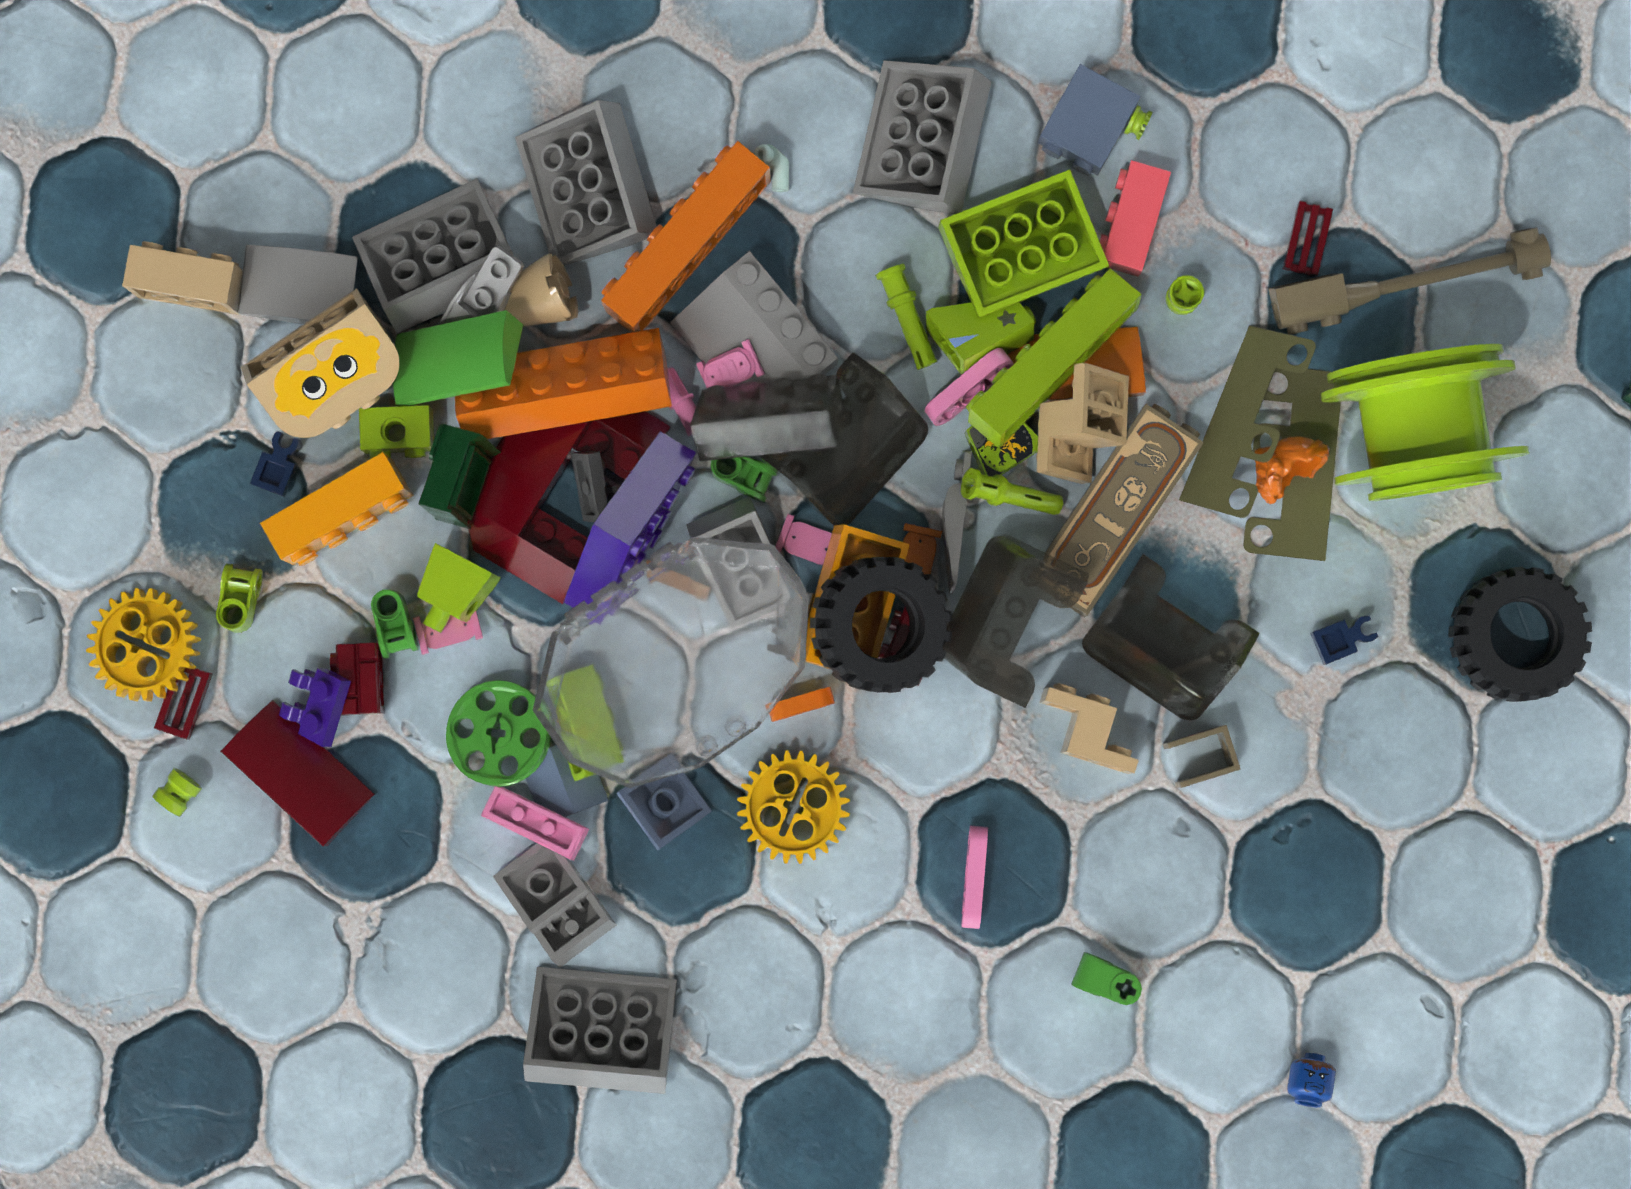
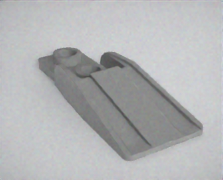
M501 246L493 247L481 270L473 274L451 300L439 325L504 311L511 295L510 290L524 267L523 262Z
M966 450L963 460L956 459L954 480H960V483L949 487L943 502L941 531L949 594L954 593L957 585L967 499L962 497L960 490L962 478L965 472L970 469L972 451Z

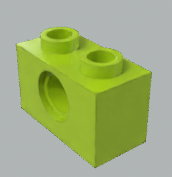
M429 405L359 408L360 450L365 454H370V459L382 452L390 458L391 453L405 452L406 458L426 457V451L431 450L434 441L433 409ZM395 425H403L406 430L404 438L398 442L390 441V429Z

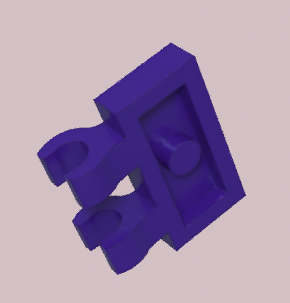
M317 668L316 673L305 669L304 673L292 669L288 683L295 687L309 690L310 694L306 705L295 702L293 706L287 702H282L279 716L286 720L300 723L299 735L321 747H332L351 681L327 668Z

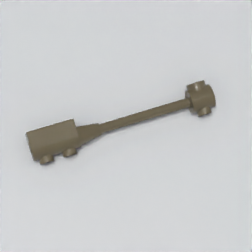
M1538 227L1510 233L1511 241L1506 242L1505 253L1380 282L1366 281L1345 284L1343 273H1333L1268 288L1276 324L1279 329L1287 328L1288 335L1308 331L1307 323L1320 320L1321 327L1342 323L1341 315L1348 314L1350 310L1379 298L1380 295L1509 266L1514 275L1521 274L1522 280L1542 277V269L1551 265L1550 247L1543 233L1539 234Z

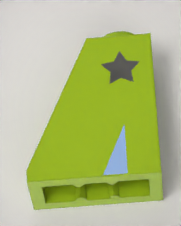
M972 302L936 307L926 311L927 332L961 375L994 349L1003 348L1008 355L1034 340L1035 316L1028 306L1023 307L1020 302L980 318Z

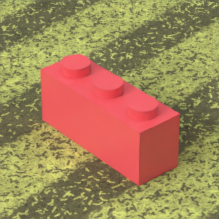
M1132 160L1127 170L1120 169L1115 189L1121 190L1117 203L1111 201L1105 221L1111 223L1108 235L1101 234L1099 240L1109 264L1107 268L1137 277L1141 274L1171 175L1170 171Z

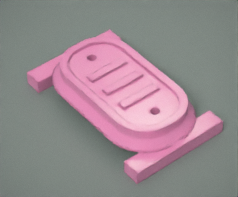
M749 339L741 342L743 348L737 347L710 359L706 364L704 360L696 364L711 398L718 396V391H724L750 379L754 372L757 377L765 374Z
M787 514L774 550L781 552L784 547L792 555L823 565L827 552L825 548L828 549L832 533L803 522L792 523L794 516Z
M477 611L472 614L468 622L450 616L442 633L424 625L421 622L420 616L413 618L422 655L429 653L428 647L432 649L442 648L467 641L474 635L476 640L482 639L483 635Z

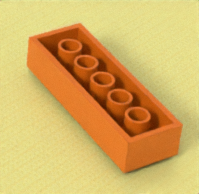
M739 141L732 148L726 145L715 159L717 165L709 174L706 171L697 178L692 186L695 191L687 200L681 198L674 205L669 213L672 218L664 227L659 224L647 238L649 245L642 253L636 251L625 263L624 267L627 270L620 279L617 280L614 277L602 290L601 294L604 297L601 302L606 313L630 333L643 331L647 328L770 184V167Z
M659 328L519 352L516 356L512 380L509 386L455 396V412L460 428L482 434L486 439L672 407L667 360Z

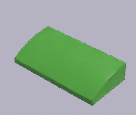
M504 310L397 334L395 347L399 355V371L393 382L396 405L399 407L410 406L461 394L509 386L512 380L523 324L510 312Z

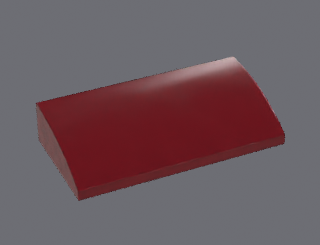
M272 700L220 752L323 847L328 846L375 794L325 747H321L299 735L300 724L280 717L281 707Z

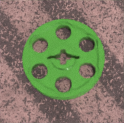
M488 681L468 690L454 705L446 727L447 748L456 767L468 778L489 786H509L528 778L543 762L551 741L550 719L543 703L530 690L508 681ZM490 691L495 696V705L492 709L483 711L479 706V699L482 694ZM523 696L528 700V710L525 714L516 716L512 710V703L516 698ZM464 719H470L474 725L473 733L467 738H461L457 732L459 723ZM500 725L501 729L506 731L505 737H499L497 742L496 738L491 736L492 730H498ZM530 729H536L540 734V741L533 748H527L523 742L524 734ZM480 751L485 757V763L480 770L473 771L469 767V757L472 753ZM514 756L518 761V769L513 775L506 776L501 768L502 762L505 758Z

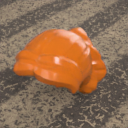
M1301 436L1288 437L1278 441L1274 454L1268 462L1255 461L1256 486L1266 503L1274 504L1277 499H1281L1284 496L1285 487L1290 485L1294 476L1313 478L1315 473L1327 462L1330 451L1329 446L1319 439L1312 440ZM1271 446L1258 448L1257 450H1255L1254 453L1263 454L1267 452Z

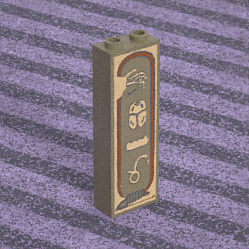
M1145 404L1127 429L1126 445L1115 447L1027 578L1084 618L1088 616L1204 443L1198 439L1200 435L1198 431L1185 423L1179 426L1169 419L1171 414L1157 404H1153L1152 407Z

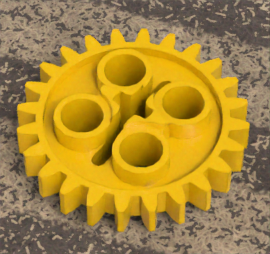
M135 588L134 596L132 597L130 593L123 591L121 592V603L110 598L109 604L112 609L110 611L101 608L98 610L103 617L102 622L91 621V624L98 630L97 633L87 634V638L95 641V646L87 648L86 652L96 655V658L89 663V666L101 668L95 675V678L98 680L107 679L104 688L111 691L116 689V696L124 698L128 694L129 700L138 702L140 696H142L144 701L152 702L154 693L159 698H166L165 687L175 692L178 691L175 681L177 679L186 682L189 680L183 672L185 668H196L189 659L190 656L200 655L199 651L192 649V644L201 641V638L191 635V631L196 629L198 624L186 622L192 612L186 609L180 610L183 604L180 600L174 599L170 602L171 594L162 592L158 595V590L149 588L145 594L144 590ZM136 614H139L141 618L140 625L137 629L132 630L130 625L131 619ZM169 627L171 638L167 643L163 644L161 642V633ZM122 631L129 636L143 640L149 645L169 652L170 657L166 659L154 652L144 650L141 646L119 638L117 632ZM121 646H124L126 648V656L118 663L116 652ZM154 659L157 664L156 671L153 675L148 676L146 672L147 664Z
M788 750L785 751L784 761H779L774 754H771L772 765L768 767L764 762L759 761V767L762 772L760 774L752 771L748 772L749 776L753 779L752 785L741 784V787L748 791V795L737 798V801L746 804V809L737 812V815L747 817L748 821L740 828L741 830L752 829L753 833L747 841L752 842L759 839L761 843L757 851L760 853L767 847L770 848L771 860L779 852L783 853L785 864L788 863L790 855H796L798 863L802 864L804 853H808L814 861L816 860L815 849L819 847L823 852L828 853V847L825 842L827 840L835 843L839 842L838 838L834 835L835 829L846 830V827L839 822V819L850 816V813L841 810V805L850 802V799L840 797L839 793L847 786L846 784L835 785L834 781L840 773L835 772L828 775L826 771L830 763L827 761L818 767L816 765V754L811 757L809 762L804 761V753L801 750L796 760L791 759ZM785 773L792 776L795 783L792 792L780 794L776 791L774 781L780 774ZM807 778L808 783L799 802V805L804 810L801 814H794L786 835L780 836L779 831L788 812V809L783 806L786 800H793L801 779ZM815 787L823 789L827 795L826 803L820 808L811 807L806 800L808 791ZM767 806H774L780 811L781 819L775 826H766L761 821V811ZM799 820H807L813 826V834L807 840H799L793 834V825Z

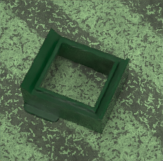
M441 423L429 453V459L433 462L418 504L434 516L435 520L471 530L472 526L468 524V520L473 518L492 462L490 459L501 452L482 434Z

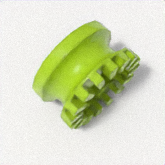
M1137 105L1124 133L1127 135L1134 133L1135 139L1140 140L1146 128L1143 124L1147 126L1153 112L1150 110L1143 112L1141 106Z

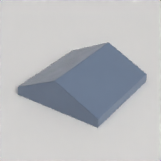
M562 744L550 747L538 769L526 778L534 802L564 817L609 801L599 774L574 781Z
M672 755L616 793L657 850L712 812Z

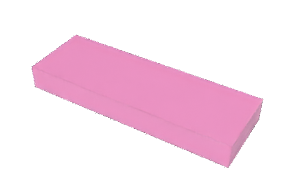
M502 786L494 787L481 816L573 861L589 831V828Z

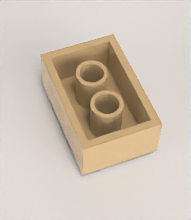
M143 241L141 246L130 245L122 286L142 299L239 315L243 270L239 267L238 263L232 262V257L211 253L210 258L197 256L198 252L192 249L177 247L176 252L163 250V245Z

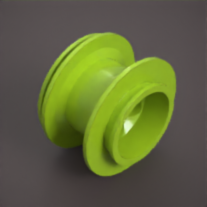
M1478 344L1431 350L1362 363L1328 373V383L1334 384V388L1322 392L1321 400L1327 403L1347 401L1359 403L1369 465L1367 470L1335 477V485L1371 482L1373 493L1368 494L1369 501H1382L1455 490L1502 480L1501 472H1495L1494 462L1530 453L1529 446L1491 448L1481 381L1485 378L1501 375L1516 369L1514 360H1499V355L1504 353L1503 345Z

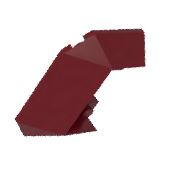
M644 411L503 436L496 447L501 453L490 459L492 462L473 518L468 520V524L472 526L471 530H468L473 550L561 604H564L565 596L588 538L542 511L541 507L572 458L571 453L582 450L600 451L605 468L625 480L658 433L661 431L667 435L671 426Z

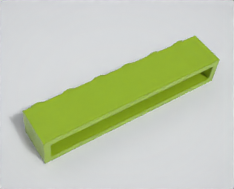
M1111 268L1102 277L1096 275L1086 286V293L1079 300L1073 298L1063 309V316L1056 323L1050 321L1046 324L1039 334L1040 339L1033 346L1030 344L1024 346L1016 356L1015 360L1017 362L1009 369L1006 367L1001 369L994 377L993 385L985 393L983 391L978 392L968 405L970 408L968 423L996 447L1000 448L1040 408V403H1045L1074 374V364L1085 363L1138 310L1142 294Z

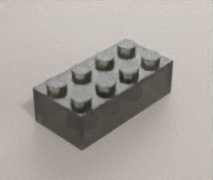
M815 374L804 379L780 378L768 383L746 382L740 386L733 387L716 385L702 390L690 424L699 461L836 447L845 415V406L838 375L826 376L824 374Z

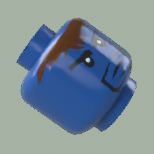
M1305 1053L1304 1058L1292 1061L1287 1091L1295 1098V1103L1307 1107L1320 1108L1322 1103L1332 1099L1336 1069L1331 1064L1325 1062V1056L1317 1053Z

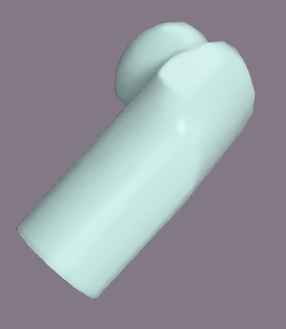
M771 144L759 145L755 149L754 155L770 167L772 191H789L788 158Z

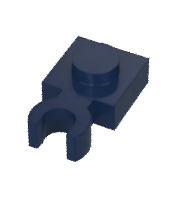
M277 431L272 438L273 454L262 451L250 484L285 497L297 468L295 463L289 462V458L299 451L301 440L294 437L290 447L282 448L281 440L284 434Z
M1370 616L1357 618L1350 628H1348L1345 619L1310 633L1323 665L1358 652L1355 645L1356 641L1367 643L1378 637L1377 633L1366 636L1361 632V625L1364 622L1370 621Z

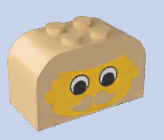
M355 289L241 366L247 386L275 424L291 436L310 438L324 433L331 427L333 429L340 428L350 420V414L361 407L362 409H367L374 405L380 399L379 395L386 391L396 379L399 371V355L385 327L358 289Z

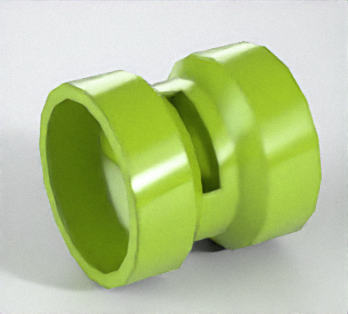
M1183 275L1172 282L1166 292L1165 301L1167 307L1178 315L1192 313L1204 297L1202 283L1193 276Z
M173 768L167 776L168 782L164 787H158L152 797L165 809L181 817L187 809L186 803L190 798L196 797L202 790V787L184 772Z

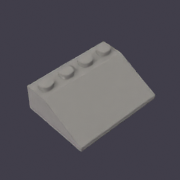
M883 60L853 193L928 211L952 214L962 212L991 81L975 68Z
M597 100L515 137L549 254L552 253V256L556 255L564 266L646 240L657 227L620 103Z
M478 179L472 180L352 237L382 308L397 334L445 312L463 284L473 274L481 270L493 247L501 246L513 255Z
M750 251L725 270L670 322L701 361L704 360L705 364L710 359L737 347L743 348L741 342L750 340L765 374L757 377L754 372L750 379L728 388L726 391L757 429L838 364V357Z
M537 967L523 1062L525 1081L665 1094L677 979Z

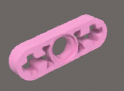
M1003 348L990 351L926 405L925 413L935 426L947 423L965 409L978 392H985L993 385L992 381L997 373L1004 367L1009 369L1013 366V361Z
M970 826L961 919V927L980 928L988 827Z

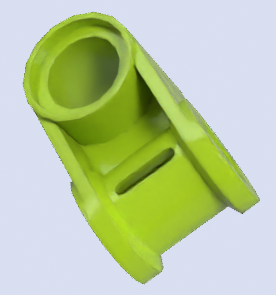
M228 563L224 566L220 582V596L216 618L218 623L225 629L234 633H242L252 626L257 599L262 587V569L256 568L254 571L237 569L233 567V564ZM235 607H240L243 612L242 619L239 623L230 625L227 620L229 611Z

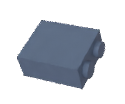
M1080 64L1042 131L1038 144L1043 146L1042 150L1049 156L1060 159L1062 156L1073 162L1072 167L1085 175L1093 173L1098 176L1141 96Z

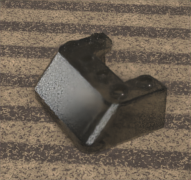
M854 352L838 368L835 376L837 387L846 397L803 445L799 447L791 438L781 436L773 440L759 455L786 485L833 526L850 524L920 447L928 434V425L891 380Z
M998 534L988 540L952 614L953 621H949L947 624V631L952 632L951 642H944L942 650L947 652L944 659L976 685L1026 708L1035 689L1034 676L1028 669L1009 660L1039 599L1058 608L1072 607L1079 601L1088 583L1089 573L1009 535Z
M1142 554L1089 628L1082 640V646L1091 658L1179 718L1196 720L1241 669L1260 633L1246 623L1235 619L1223 622L1215 633L1208 630L1157 595L1166 581V573L1158 563Z

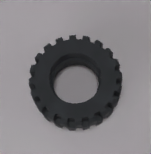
M897 557L863 558L852 561V564L848 566H842L834 572L835 576L832 579H827L821 586L823 593L821 597H815L812 606L816 608L815 618H810V628H815L816 637L811 640L814 649H819L822 654L819 660L824 667H829L833 671L832 675L836 679L846 682L850 687L859 690L894 693L901 692L903 688H912L920 684L919 679L922 677L929 678L936 671L933 665L936 661L942 662L947 653L945 650H942L944 642H951L952 632L947 631V622L953 620L952 612L945 610L943 604L948 601L945 592L937 590L935 586L938 581L931 574H924L922 572L923 567L916 563L905 562L904 559ZM875 591H886L895 594L903 602L909 616V632L904 645L897 653L887 658H874L865 654L858 647L852 631V619L857 605L863 597Z
M1523 567L1506 569L1492 573L1473 583L1474 586L1466 590L1459 598L1462 601L1460 605L1454 607L1451 618L1455 619L1454 626L1449 627L1448 638H1453L1454 647L1450 648L1452 658H1458L1461 665L1457 669L1461 675H1468L1471 679L1470 685L1477 690L1486 691L1487 696L1495 699H1506L1509 702L1538 700L1539 698L1549 697L1558 693V690L1562 687H1568L1575 680L1573 675L1583 670L1587 663L1583 660V656L1585 653H1590L1592 642L1587 641V633L1593 632L1592 623L1585 622L1583 613L1588 612V609L1584 602L1578 603L1575 599L1578 592L1571 585L1564 586L1561 583L1563 578L1554 573L1545 574L1544 569L1535 567L1524 569ZM1512 602L1528 603L1537 609L1546 621L1549 632L1548 647L1544 656L1536 664L1525 668L1513 667L1505 663L1495 652L1490 637V628L1494 615L1501 607Z

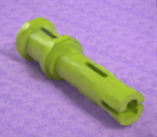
M899 264L885 269L875 276L883 284L888 297L886 304L891 310H895L916 364V369L920 370L938 361L933 353L914 304L917 295L915 291L910 290L903 272L906 267L904 264Z
M970 468L962 478L960 491L965 499L972 500L976 497L987 500L988 504L994 506L1007 503L1051 515H1058L1063 507V497L1061 495L1010 483L1002 475L996 474L992 477L981 474L978 469Z

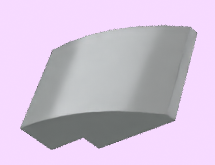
M246 245L238 314L305 324L354 291L357 257L305 249Z
M538 843L493 876L529 931L535 935L550 959L559 967H562L617 926L571 861Z

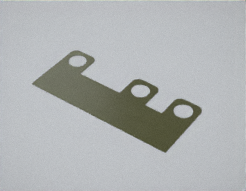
M1249 325L1204 436V443L1198 451L1179 501L1239 518H1245L1249 515L1258 494V488L1254 484L1233 479V474L1240 457L1263 463L1268 462L1272 458L1280 439V432L1275 428L1254 423L1275 369L1278 368L1298 374L1305 372L1316 349V344L1313 340ZM1297 344L1304 345L1307 349V357L1304 362L1299 365L1289 364L1287 353L1290 348ZM1260 433L1269 434L1272 439L1269 450L1263 454L1254 453L1251 447L1254 437ZM1244 488L1249 493L1248 504L1242 509H1233L1229 503L1230 495L1236 489Z
M1276 368L1275 372L1281 373L1287 378L1288 387L1285 392L1278 395L1272 394L1267 390L1264 400L1292 403L1290 426L1261 423L1260 425L1279 430L1282 439L1295 436L1306 437L1312 440L1319 439L1329 446V457L1313 478L1294 476L1290 485L1285 487L1281 520L1252 517L1246 521L1243 546L1249 553L1325 561L1341 402L1327 403L1321 400L1322 392L1334 388V384L1328 383L1327 374L1331 373V371L1307 369L1305 372L1298 374ZM1264 433L1254 437L1253 452L1261 448L1260 438ZM1258 525H1265L1272 531L1273 539L1266 547H1257L1251 541V531Z

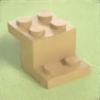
M1088 363L1074 364L1073 399L1040 403L1036 459L1037 473L1085 484L1092 483L1094 448L1126 445L1129 376Z
M1060 683L1053 684V688L1043 689L1039 703L1072 713L1060 753L1126 774L1135 773L1139 760L1131 757V750L1116 745H1108L1107 750L1105 749L1117 708L1109 706L1110 699L1091 693L1086 698L1075 695L1076 688Z

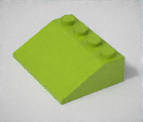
M1070 169L940 220L938 229L951 261L979 318L1109 267Z

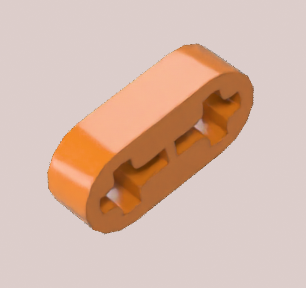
M826 687L769 704L767 708L771 721L775 722L835 704L831 687Z

